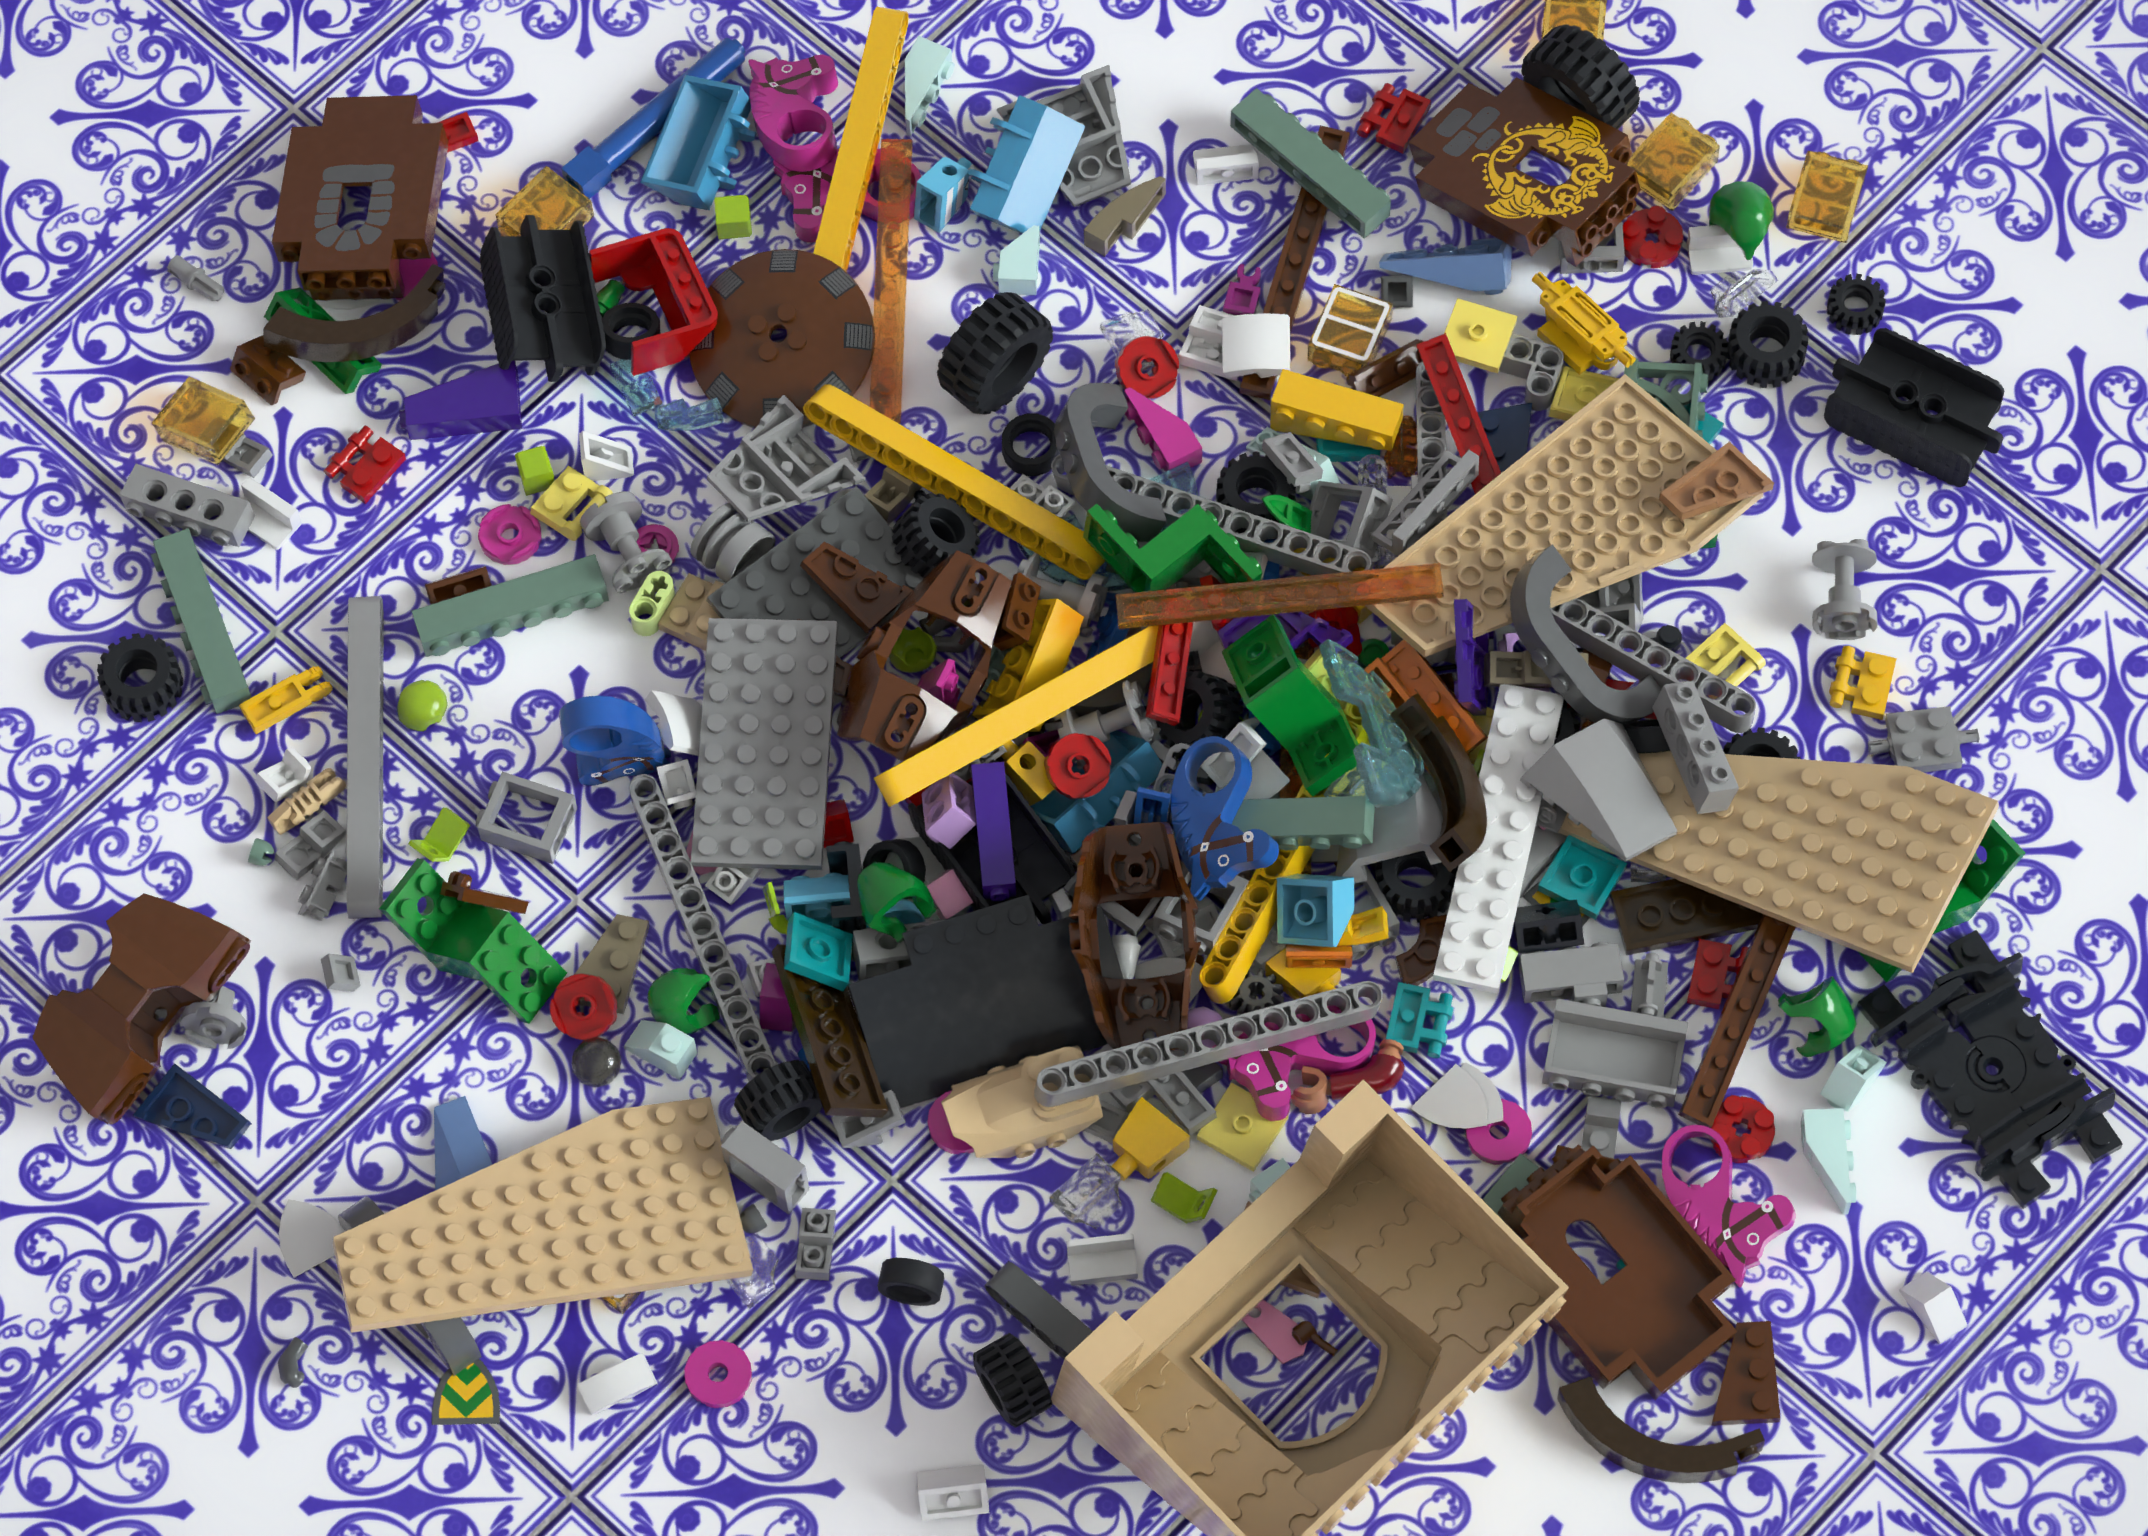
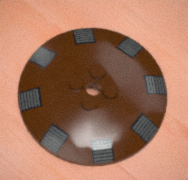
M771 250L749 256L735 263L720 274L708 287L709 294L718 311L717 325L689 353L690 363L696 380L707 398L715 407L731 419L743 425L756 428L760 423V419L768 411L771 412L777 405V401L785 395L804 415L802 428L814 423L805 416L803 406L823 385L830 384L850 396H853L861 386L871 365L874 353L875 327L873 316L865 295L858 284L845 270L834 262L820 255L801 250ZM779 328L787 330V336L783 341L774 342L771 340L774 330Z

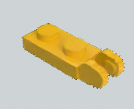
M313 666L298 675L293 674L239 705L240 710L254 733L258 734L311 705L312 702L319 701L329 695L333 690L329 681L322 682L308 690H305L303 687L313 684V682L322 677L323 671L321 668Z

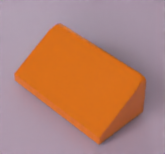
M1286 944L1287 968L1352 967V945L1322 947Z

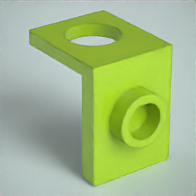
M442 808L424 840H410L408 845L432 862L449 861L469 829L470 824L450 809Z
M1165 1172L1161 1176L1151 1202L1187 1224L1205 1219L1218 1190L1209 1188L1197 1191L1170 1173ZM1205 1200L1203 1206H1202L1201 1209L1198 1211V1209H1199L1201 1203Z

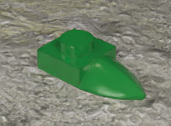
M1268 495L1262 498L1267 510L1279 523L1311 533L1312 510L1281 495Z

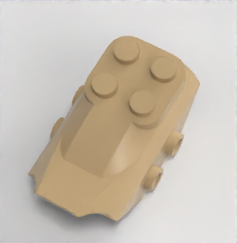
M1063 1047L1038 1056H1029L1020 1060L1017 1065L1008 1068L1006 1066H998L990 1069L986 1075L952 1085L951 1093L941 1103L953 1137L968 1143L973 1148L976 1158H1011L1014 1156L1025 1158L1035 1153L1036 1149L1045 1146L1056 1148L1065 1144L1067 1139L1074 1137L1101 1119L1103 1114L1098 1095L1054 1107L1042 1106L1034 1096L1038 1074L1047 1067L1083 1058L1084 1055L1080 1047ZM1084 1074L1074 1076L1076 1080L1082 1083L1090 1081L1089 1077ZM1054 1083L1043 1084V1087L1048 1091L1058 1090Z

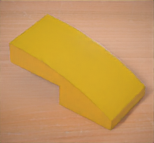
M1383 906L1352 915L1337 946L1366 944L1388 939V919Z

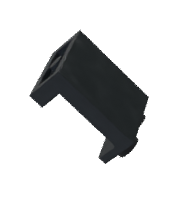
M837 842L833 846L826 847L830 873L848 875L851 905L831 906L833 927L853 934V931L866 929L857 886L858 876L863 871L859 843Z

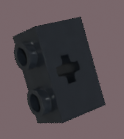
M1577 899L1517 907L1514 933L1519 954L1584 945L1582 919Z

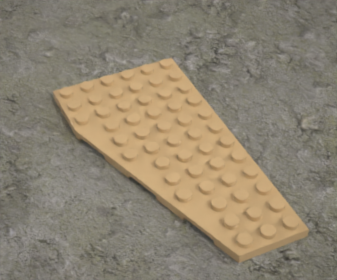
M1624 374L1356 590L1355 597L1423 657H1427L1456 645L1454 599H1467L1473 605V638L1512 624L1510 596L1514 580L1527 561L1552 544L1572 571L1554 586L1550 597L1551 608L1698 551L1760 500L1764 493L1684 520H1680L1659 501L1660 492L1717 450Z
M1671 751L1638 753L1677 829V834L1629 861L1913 973L1999 808V803L1995 799L1908 766L1725 754L1739 789L1727 810L1697 814ZM1567 813L1558 833L1566 836L1571 835L1591 846L1614 854L1592 837V831L1582 823L1577 825L1568 818L1569 813Z
M710 1097L611 1110L334 1236L332 1244L351 1333L752 1276L753 1267L728 1167L724 1162L721 1139Z

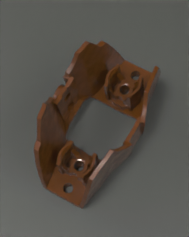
M958 550L935 567L910 593L891 619L881 628L876 626L862 645L856 657L859 661L851 667L845 696L841 702V708L836 721L839 726L837 736L851 741L864 740L903 762L954 732L967 719L974 706L972 703L976 695L980 693L987 680L993 639L1012 581L1002 573L993 570L988 564L979 562L970 555ZM975 573H980L984 580L976 584ZM915 610L928 613L926 625L929 627L936 619H944L960 627L963 635L958 642L959 644L963 645L970 636L979 642L968 672L971 678L955 709L924 689L884 670L886 661L897 639ZM906 711L911 715L909 718L904 717L907 713ZM891 734L898 735L900 742L893 741Z
M1166 821L1099 827L1092 830L1082 841L1074 898L1069 917L1076 921L1069 923L1071 951L1084 976L1096 1023L1112 1049L1145 1041L1144 1036L1149 1029L1155 1032L1157 1037L1186 1030L1188 1026L1191 975L1201 942H1197L1195 915L1198 913V907L1183 877L1173 831L1170 824ZM1132 835H1139L1141 837V843L1138 846H1131L1129 844V838ZM1136 865H1139L1143 869V873L1140 877L1134 878L1131 875L1132 870ZM1167 896L1181 898L1185 971L1146 979H1112L1103 977L1099 951L1097 905L1109 901ZM1149 998L1154 1001L1150 1009L1142 1008L1143 1000ZM1179 1048L1170 1049V1051L1181 1050Z
M145 893L124 906L106 921L112 937V949L109 958L111 964L92 989L88 988L79 993L62 990L57 996L49 994L33 1035V1040L68 1091L88 1114L107 1124H115L123 1117L161 1067L160 1052L162 1041L171 1027L175 1025L185 1007L194 1002H211L250 950V942L252 941L234 929L199 912ZM158 1009L167 1012L165 1019L162 1021L159 1020V1015L155 1013Z

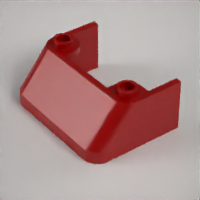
M664 228L589 250L595 283L620 276L624 285L632 291H644L652 288L672 329L668 332L632 342L631 373L633 376L682 361L716 327L718 318L717 308L683 236L677 230Z

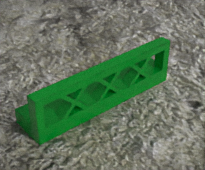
M301 287L276 292L264 315V318L269 321L279 307H282L308 318L336 321ZM374 356L360 359L365 364H361L358 360L345 362L311 361L345 394L355 391L362 375L379 372L382 366Z

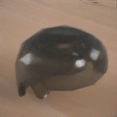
M600 1037L586 1039L573 1052L571 1060L572 1071L584 1085L594 1088L606 1086L619 1075L622 1056L618 1048L608 1039Z

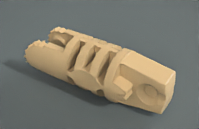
M331 768L323 770L306 783L307 787H300L299 791L291 794V799L287 797L267 817L271 826L282 835L298 824L303 823L306 820V816L311 817L315 811L320 810V805L325 806L346 789V782L341 778H335L337 775Z

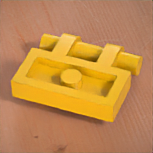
M1843 646L1841 656H1838L1836 659L1835 681L1831 682L1829 694L1831 695L1830 706L1842 708L1844 700L1853 701L1851 713L1883 720L1897 658L1865 651L1863 662H1859L1854 659L1855 649L1851 646ZM1850 674L1859 676L1857 688L1848 685Z

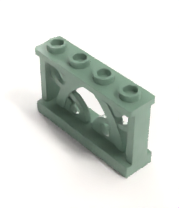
M1636 359L1629 368L1625 367L1624 374L1659 403L1664 404L1676 417L1703 438V431L1698 430V423L1705 419V402H1701V393H1707L1708 374H1703L1702 363L1639 362ZM1640 377L1663 378L1660 386L1647 380L1640 379ZM1675 379H1686L1691 384L1690 391L1687 394H1680L1678 392L1680 387H1682L1681 384L1675 385L1670 393L1666 388ZM1691 403L1690 416L1683 405Z

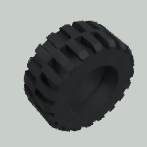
M1569 24L1554 27L1523 59L1521 73L1524 76L1523 81L1616 129H1619L1636 112L1639 106V87L1636 86V79L1628 71L1629 68L1626 63L1622 62L1618 58L1619 55L1613 49L1611 50L1607 47L1603 40L1597 39L1588 30L1583 31L1580 27L1570 26Z
M1016 293L995 294L994 298H988L980 307L977 306L967 319L963 320L959 329L950 337L949 344L945 346L942 352L943 356L938 362L937 376L940 386L972 413L987 415L991 411L996 412L1000 410L1001 406L1011 402L1016 394L1019 395L1028 381L1033 379L1037 369L1042 366L1044 357L1050 350L1049 344L1053 340V330L1050 321Z

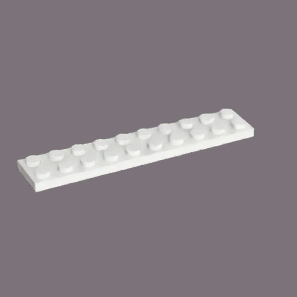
M1500 685L1479 774V782L1487 811L1486 834L1479 849L1458 866L1433 974V980L1497 994L1499 992L1543 795L1535 787H1527L1520 779L1555 743L1564 698L1560 694L1516 685Z

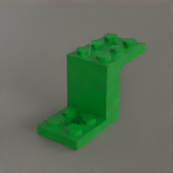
M1095 504L1087 511L1083 538L1146 605L1203 560L1246 605L1256 599L1262 576L1260 564L1254 557L1247 556L1240 549L1237 539L1231 533L1226 534L1218 526L1216 517L1209 510L1204 511L1199 504L1195 505L1140 549L1134 536L1128 532L1126 534L1118 526L1116 518L1109 510L1104 511L1098 504Z
M1274 614L1270 615L1222 651V655L1245 706L1289 752L1305 789L1312 797L1321 790L1328 788L1332 782L1349 770L1354 769L1365 759L1340 704L1296 657L1281 622Z
M1994 819L1991 821L1980 843L1987 852L1986 861H1981L1975 852L1933 934L1969 921L2026 854ZM1858 952L1885 982L1893 980L1902 970Z
M417 858L380 906L379 910L439 971L482 981L521 1022L530 1024L566 976L567 972L508 911L441 895L443 881H446L424 859ZM425 897L427 902L426 908L422 913H419L417 903L420 898ZM525 969H528L530 974L529 980L525 985H522L521 974Z

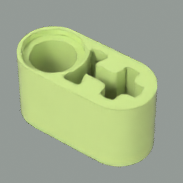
M664 571L650 573L630 604L629 613L632 628L638 635L651 636L659 630L658 623L675 596L673 579L668 573ZM642 614H651V615H652V616L649 617L648 619H639V618H638V617H639L640 615H642Z

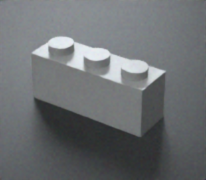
M1598 942L1590 947L1577 948L1572 946L1559 948L1556 951L1544 952L1542 950L1520 954L1518 968L1524 1003L1557 1000V998L1570 999L1574 985L1606 982L1608 994L1622 993L1624 975L1619 944L1610 945L1608 942Z

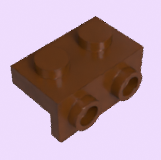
M264 335L237 346L230 366V370L271 406L278 403L282 390L302 382L306 371L289 356L264 347Z
M1020 572L1013 575L1011 588L1009 589L993 645L1001 651L1029 642L1041 586Z

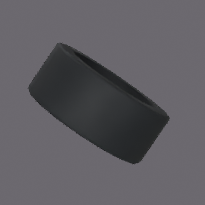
M640 303L616 305L606 311L601 320L604 327L603 331L605 332V350L612 356L623 360H631L632 342L661 334L660 319L657 313L649 306ZM625 326H640L648 330L643 335L636 337H623L614 333L617 329Z
M1026 413L1011 420L1002 433V455L1006 464L1014 472L1021 475L1024 474L1025 476H1039L1049 472L1052 469V461L1060 454L1056 447L1054 436L1055 423L1050 418L1035 413ZM1025 432H1039L1049 438L1050 449L1043 456L1025 458L1014 451V439Z
M1657 719L1641 720L1624 725L1637 753L1670 751Z
M902 839L885 840L875 843L867 851L863 861V869L874 862L885 863L888 854L893 851L902 861L904 871L917 877L923 883L925 882L926 866L924 858L919 849L910 841ZM909 896V897H906V898H902V899H907V900H908V899H911L912 896Z
M890 1258L882 1263L877 1285L878 1291L885 1297L900 1303L915 1306L934 1305L940 1301L944 1273L938 1267L921 1260Z

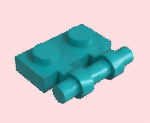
M1398 982L1386 1039L1401 1043L1404 1047L1403 1051L1413 1053L1418 1052L1420 1042L1428 1043L1427 1055L1432 1058H1440L1441 1050L1446 1046L1448 1038L1445 1033L1447 1022L1452 1019L1454 1011L1453 1007H1451L1453 996L1448 993H1441L1439 1002L1429 1001L1431 988ZM1425 1015L1435 1017L1433 1029L1423 1028Z

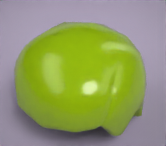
M920 627L914 630L903 628L889 655L891 664L899 671L908 673L921 672L927 669L934 662L937 652L933 637L923 632Z
M419 680L410 683L399 696L397 705L399 720L407 728L417 731H425L430 725L436 722L440 723L448 706L446 694L438 684L429 680Z

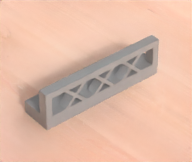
M1468 450L1460 458L1447 451L1371 534V540L1397 556L1402 554L1424 536L1479 475V455ZM1448 464L1453 465L1454 467L1443 477L1442 470ZM1435 487L1426 496V498H1424L1423 491L1426 488ZM1416 508V509L1407 517V519H1405V517H1404V512H1405L1407 509ZM1397 529L1392 534V540L1384 536L1388 530Z

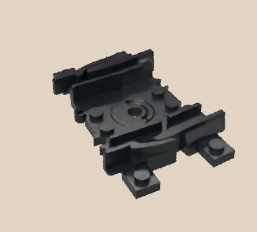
M1975 930L1948 945L1947 950L1960 969L1937 978L1934 981L1931 994L1922 1002L1918 1003L1916 1001L1904 1009L1885 984H1883L1858 1001L1857 1008L1876 1030L1870 1038L1875 1048L1899 1031H1902L1904 1035L1895 1041L1899 1049L1898 1058L1908 1070H1914L1910 1080L1911 1086L1914 1089L1920 1090L1926 1084L1929 1085L1930 1097L1950 1120L1949 1129H1953L1957 1125H1963L1967 1128L1968 1134L1962 1137L1961 1143L1971 1145L1981 1157L1976 1162L1974 1168L1977 1175L1983 1181H1990L1999 1175V1181L2024 1209L2050 1191V1184L2032 1164L2044 1153L2075 1137L2094 1164L2122 1148V1141L2102 1114L2113 1108L2116 1091L2113 1087H2110L2086 1101L2083 1099V1096L2092 1092L2085 1081L2086 1075L2084 1072L2077 1076L2071 1074L2076 1065V1061L2072 1056L2064 1055L2060 1060L2057 1058L2059 1049L2041 1025V1013L2029 1017L2023 1012V1008L2029 1006L2031 999L2023 997L2018 991L2021 980L2017 976L2022 971V954L2018 952L1998 962L1978 931ZM1969 982L1976 994L1968 995L1969 991L1963 987L1964 984ZM1942 1012L1946 1020L1943 1021L1937 1014ZM1949 1025H1951L1953 1029H1956L1961 1026L1964 1032L1971 1040V1043H1969L1958 1031L1948 1032ZM1993 1065L1998 1069V1073L1990 1075L1987 1073L1986 1067Z

